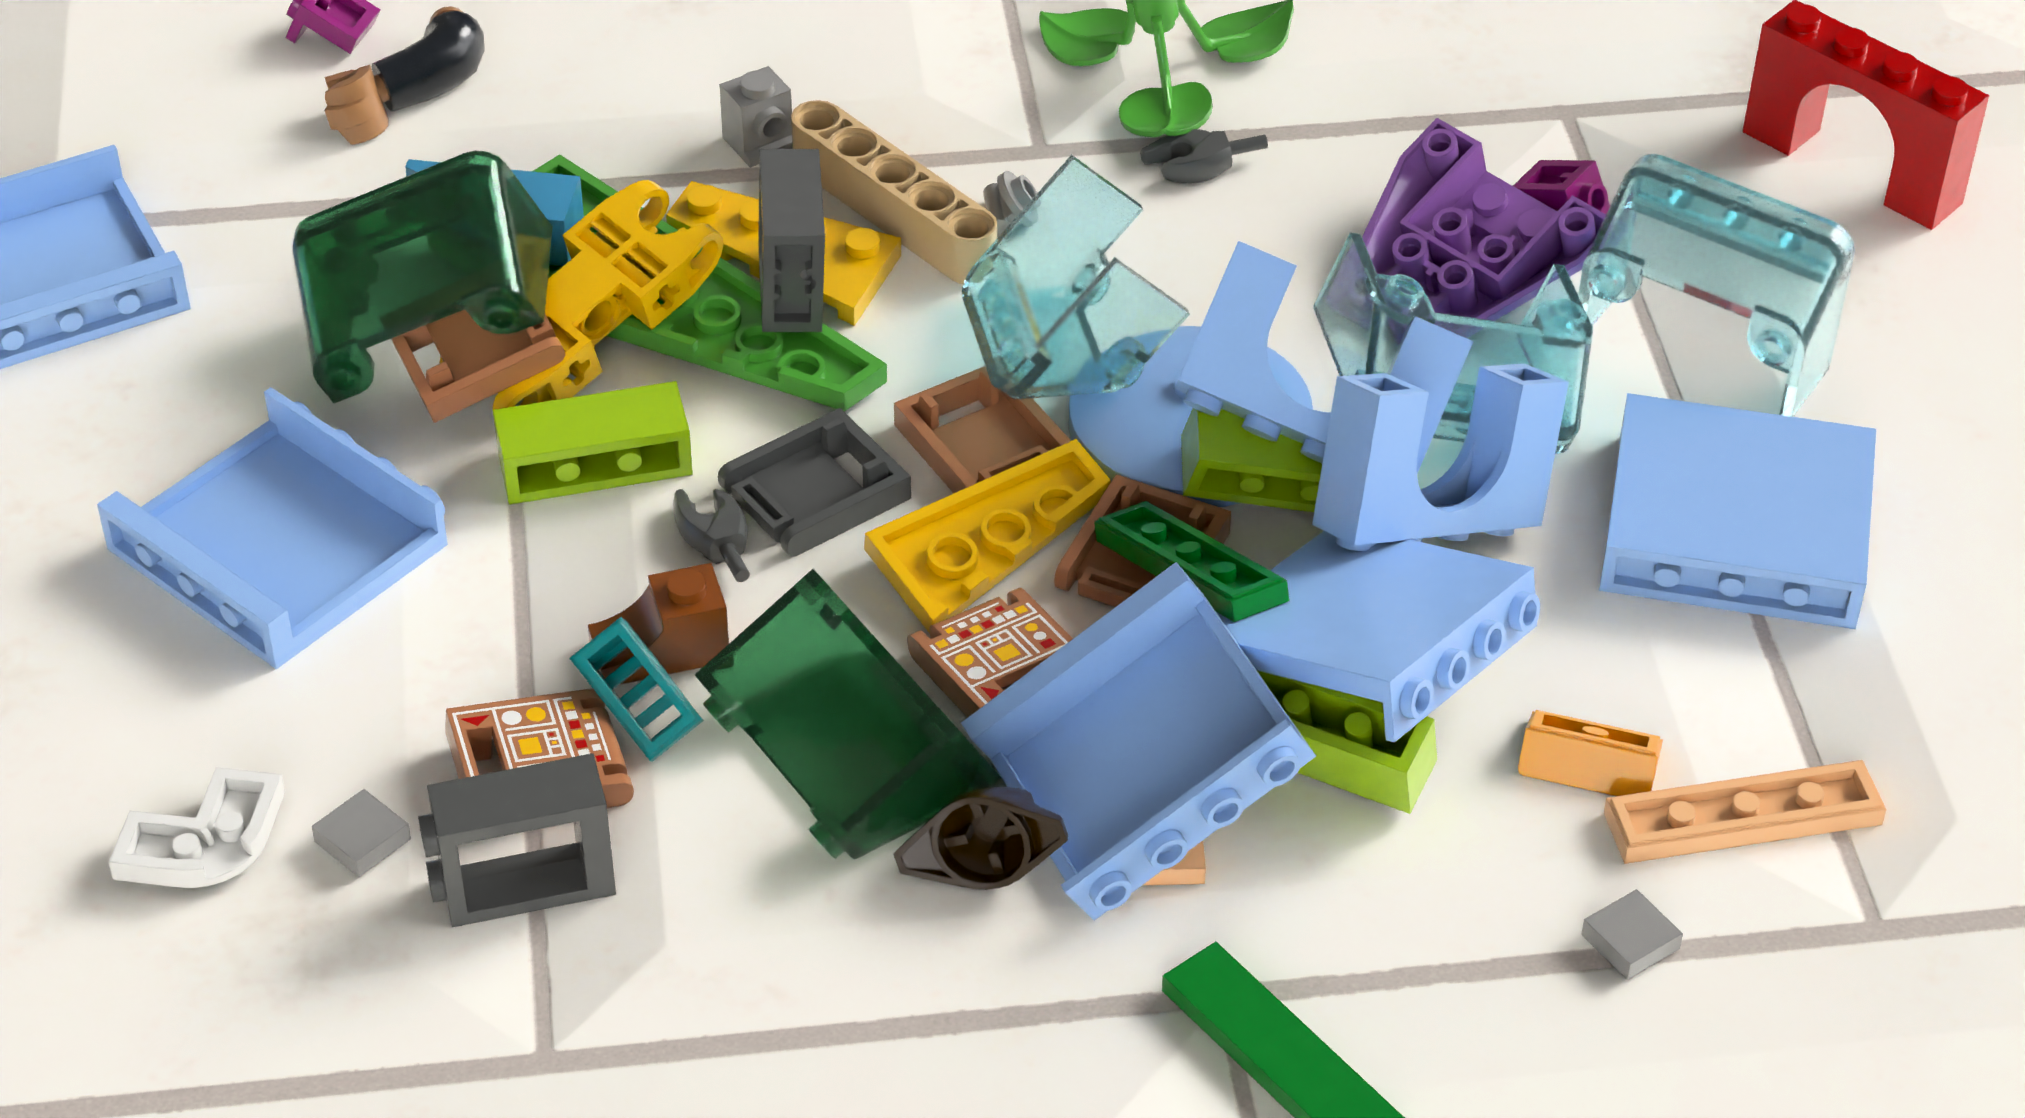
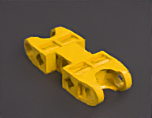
M650 180L635 182L601 202L562 235L571 260L533 291L553 327L556 338H558L564 348V359L557 365L498 392L494 399L493 410L513 407L522 399L523 401L520 405L575 396L603 372L594 346L631 314L652 330L694 295L718 264L723 249V237L721 234L705 223L694 225L688 230L682 227L673 233L656 234L658 232L656 226L667 212L669 195L657 183ZM650 199L648 204L641 210V206L645 201ZM591 227L597 230L596 234L590 230ZM659 298L664 302L662 305L657 301ZM440 356L439 363L441 364V363H443L444 361H443V359H442L441 356ZM570 373L575 377L574 380L568 377Z

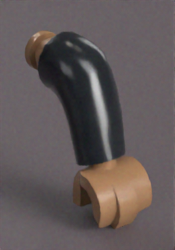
M452 6L442 7L431 16L423 38L414 44L372 63V69L370 65H367L357 70H349L325 77L328 90L325 91L327 107L324 111L331 130H338L351 145L366 142L383 133L388 127L389 119L383 103L393 112L428 101L462 84L477 71L485 51L484 33L478 21L459 8Z

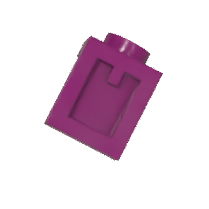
M293 0L286 13L293 21L285 38L295 44L307 28L351 54L374 25L381 9L367 0Z
M1539 160L1513 185L1555 211H1558L1572 195L1606 215L1610 211L1607 190L1603 185L1595 160Z

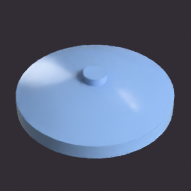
M1200 326L1163 327L1127 336L1110 344L1094 355L1077 375L1069 400L1071 440L1077 439L1111 481L1117 474L1183 495L1181 434L1192 411V407L1183 402L1186 393L1175 389L1200 331ZM1267 347L1269 365L1279 386L1294 401L1313 409L1311 395L1301 375L1284 357ZM1186 496L1217 507L1239 504L1236 502Z

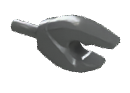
M1193 129L1184 135H1167L1142 148L1140 156L1144 164L1165 162L1162 165L1161 172L1166 180L1178 183H1199L1211 180L1231 168L1232 155L1268 148V142L1265 134L1228 141L1225 131L1209 132Z
M683 489L676 490L673 499V511L677 528L683 539L713 563L718 564L725 561L737 582L746 581L750 573L741 555L746 548L748 527L744 513L735 499L722 490L714 489L713 499L716 512L713 514H701L696 511V504L689 500L687 493Z

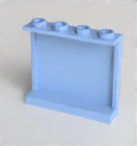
M115 145L0 178V369L191 309L182 263L175 251L165 253L123 178L118 151Z
M270 387L264 391L269 421L142 507H139L118 491L99 502L97 507L107 549L269 665L278 669L439 552L448 543L444 522L445 507L433 489L425 485H418L397 471L395 466L386 458L376 457L356 444L345 431L341 429L335 430L315 417L301 402H293Z
M1627 393L1599 591L1856 629L1867 585L1876 429Z
M1323 531L1270 570L1287 580L1288 602L1236 622L1217 613L1256 670L1383 702L1386 740L1396 742L1537 626L1540 601L1535 594L1534 567L1409 539L1375 543L1369 550L1354 551L1339 546L1336 543V536Z
M1177 562L961 722L972 742L991 759L1007 787L1027 790L1032 794L1035 804L1062 817L1068 833V841L1053 852L1050 857L1065 880L1061 884L1064 892L1094 921L1105 912L1125 903L1132 892L1163 869H1168L1178 864L1190 849L1219 828L1228 826L1236 821L1243 810L1274 787L1290 781L1301 767L1316 757L1204 594Z

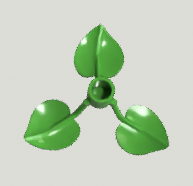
M1126 0L1128 12L1112 8L1089 9L1063 14L1040 11L1039 23L1042 38L1048 51L1058 61L1072 66L1095 65L1112 59L1117 54L1119 45H1128L1132 42L1136 22L1142 26L1146 33L1154 34L1161 88H1145L1130 94L1122 101L1119 107V118L1124 129L1135 135L1143 137H1160L1163 134L1177 136L1187 134L1193 129H1199L1209 119L1213 109L1211 94L1203 84L1198 82H1187L1175 86L1171 84L1164 33L1174 27L1179 13L1205 52L1218 50L1219 57L1222 60L1242 63L1270 57L1284 46L1290 31L1294 5L1293 0H1285L1215 18L1200 27L1186 5L1185 0Z

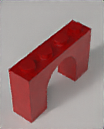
M1793 0L1762 24L1742 130L1743 133L1789 156L1820 131L1829 86H1844L1860 93L1873 103L1883 115L1890 128L1894 142V160L1884 206L1933 230L1963 204L1989 99L1988 94L1968 85L1960 78L1949 76L1917 60L1913 55L1901 52L1868 36L1866 32L1852 28L1820 12L1816 7L1804 4L1798 0Z

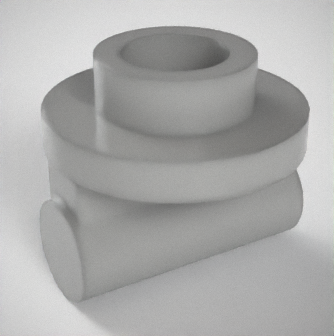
M1005 171L998 175L997 183L989 184L984 188L985 208L996 217L997 237L1007 236L1011 232L1012 227L1020 222L1029 225L1037 220L1036 206L1040 204V198L1033 184L1024 175L1016 177L1012 172Z

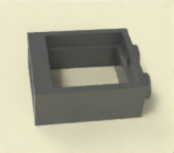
M759 149L758 252L762 332H822L825 228L819 149Z
M594 753L427 785L431 814L418 816L425 857L438 855V859L425 862L432 901L434 903L446 900L452 928L616 895L607 804ZM574 823L576 843L460 865L457 845Z

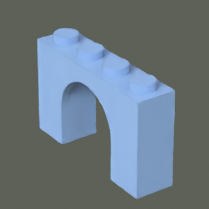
M1238 241L1175 389L1186 393L1183 402L1188 406L1212 416H1218L1221 409L1244 418L1242 428L1248 432L1270 441H1277L1280 434L1303 444L1300 450L1303 455L1323 463L1331 412H1321L1307 408L1290 398L1275 380L1267 355L1269 331L1297 265ZM1414 316L1405 330L1387 374L1429 392L1417 457L1418 474L1474 341Z
M1525 363L1480 366L1468 432L1463 447L1452 466L1442 477L1431 485L1420 489L1417 479V457L1429 392L1387 373L1337 376L1312 525L1336 536V543L1339 546L1354 551L1369 550L1375 543L1404 541L1408 539L1422 542L1423 538L1438 537L1450 541H1465L1470 533L1479 532L1495 536H1511L1517 528L1542 526L1569 382Z

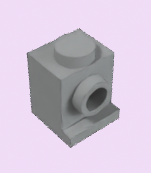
M769 66L747 72L743 76L719 84L723 139L750 168L759 164V149H793L791 89Z

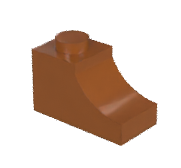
M712 563L648 575L649 585L631 606L613 617L588 625L590 642L617 619L622 617L631 625L668 674L730 662L727 607ZM627 647L599 671L606 678L632 658L634 654ZM642 666L621 684L643 680L649 673Z

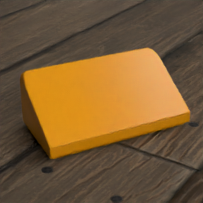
M1536 710L1535 712L1532 711L1525 728L1518 772L1523 776L1614 796L1652 791L1663 739L1656 735Z

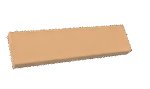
M1863 760L1608 797L1605 802L1604 816L1623 862L1627 864L1883 825L1887 809Z

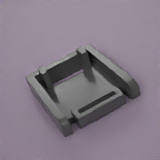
M841 408L727 462L718 472L719 485L726 492L732 493L735 501L776 542H780L782 549L791 557L798 556L911 499V476ZM849 452L862 465L863 487L834 459Z

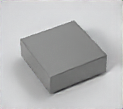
M365 789L311 826L314 842L358 877L411 840L409 824Z
M1637 889L1585 918L1581 933L1627 980L1678 951L1683 937V933Z

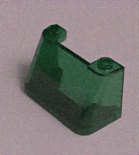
M475 150L466 152L308 216L299 222L294 233L292 256L312 373L317 384L334 404L362 393L373 382L375 363L366 348L462 310H466L482 329L495 334L516 333L544 322L553 226L508 165L499 156L486 151Z
M814 569L809 571L695 674L696 678L711 694L702 703L704 707L728 733L739 725L753 739L811 808L810 812L817 821L808 830L834 859L838 858L845 851L855 860L923 826L945 804L960 794L992 787L1002 778Z

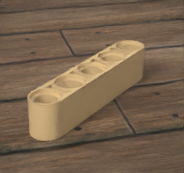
M813 100L799 104L791 114L793 149H819L823 189L885 233L900 237L903 246L951 280L964 285H979L995 276L997 271V221L990 211L835 104L828 101Z

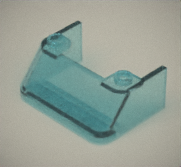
M1072 154L974 264L962 286V299L991 384L1012 399L1113 393L1121 388H1128L1138 380L1143 372L1145 363L1190 315L1186 307L1116 257L1109 263L1105 252L1138 217L1143 208L1141 204Z
M1647 154L1640 157L1624 175L1583 263L1572 335L1583 339L1612 302L1623 303L1630 300L1640 289L1643 277H1646L1749 318L1747 341L1753 354L1764 364L1788 374L1779 415L1794 417L1830 368L1855 255L1854 242L1849 233L1832 220L1658 154Z
M1349 233L1313 305L1339 376L1387 373L1408 324L1416 316L1474 341L1433 438L1465 442L1480 366L1525 363L1569 382L1555 454L1564 453L1569 449L1581 427L1593 326L1564 265L1553 264L1521 325L1434 312L1428 296L1424 293L1423 287L1413 278L1402 274L1393 276L1377 274L1361 234Z

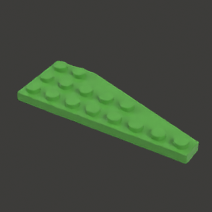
M560 154L532 171L580 176L584 216L605 199L618 192ZM663 220L656 226L658 229L656 234H668L677 231L676 228ZM443 227L429 234L432 253L469 278L508 260ZM593 227L590 228L596 234L597 230ZM721 257L712 273L694 295L654 329L651 330L631 314L607 335L835 409L841 408L844 412L887 382V364L824 323L822 325V332H762L760 282ZM515 261L532 291L563 267ZM660 298L657 300L661 305L664 303Z

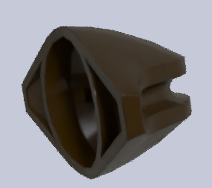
M1012 787L981 788L960 794L945 804L919 830L907 839L893 855L900 874L965 888L988 890L1009 886L1020 880L1068 841V833L1062 817L1035 804L1032 794L1027 790Z

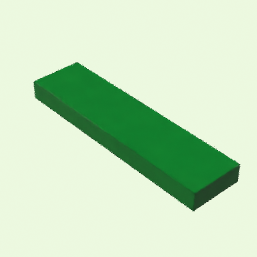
M1147 501L1100 517L1094 521L1097 542L1155 576H1158L1177 562L1204 594L1213 609L1233 622L1289 601L1286 579Z
M1217 941L1162 975V992L1294 1118H1405Z

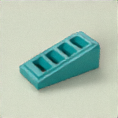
M622 617L569 658L651 762L704 721L639 635ZM628 647L634 656L605 678L599 670ZM643 666L649 675L620 698L614 689ZM659 686L665 694L635 718L629 708L655 687ZM674 705L681 715L654 737L650 738L644 728Z

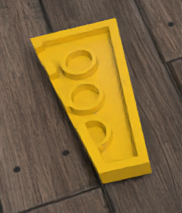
M691 181L666 214V222L677 230L682 227L688 230L700 223L709 224L723 237L721 258L726 261L736 258L748 264L750 274L760 279L758 252L759 199ZM824 217L823 302L838 309L839 319L855 326L901 257V238Z
M1074 439L866 532L864 550L930 634L931 625L964 611L1093 509L1108 488L1111 480L1080 442Z

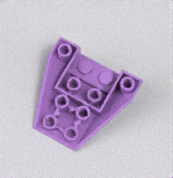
M1436 118L1399 157L1332 299L1333 306L1398 347L1408 324L1414 316L1466 338L1582 270L1620 230V224L1617 220L1573 195L1558 211L1541 203L1486 170L1481 142Z

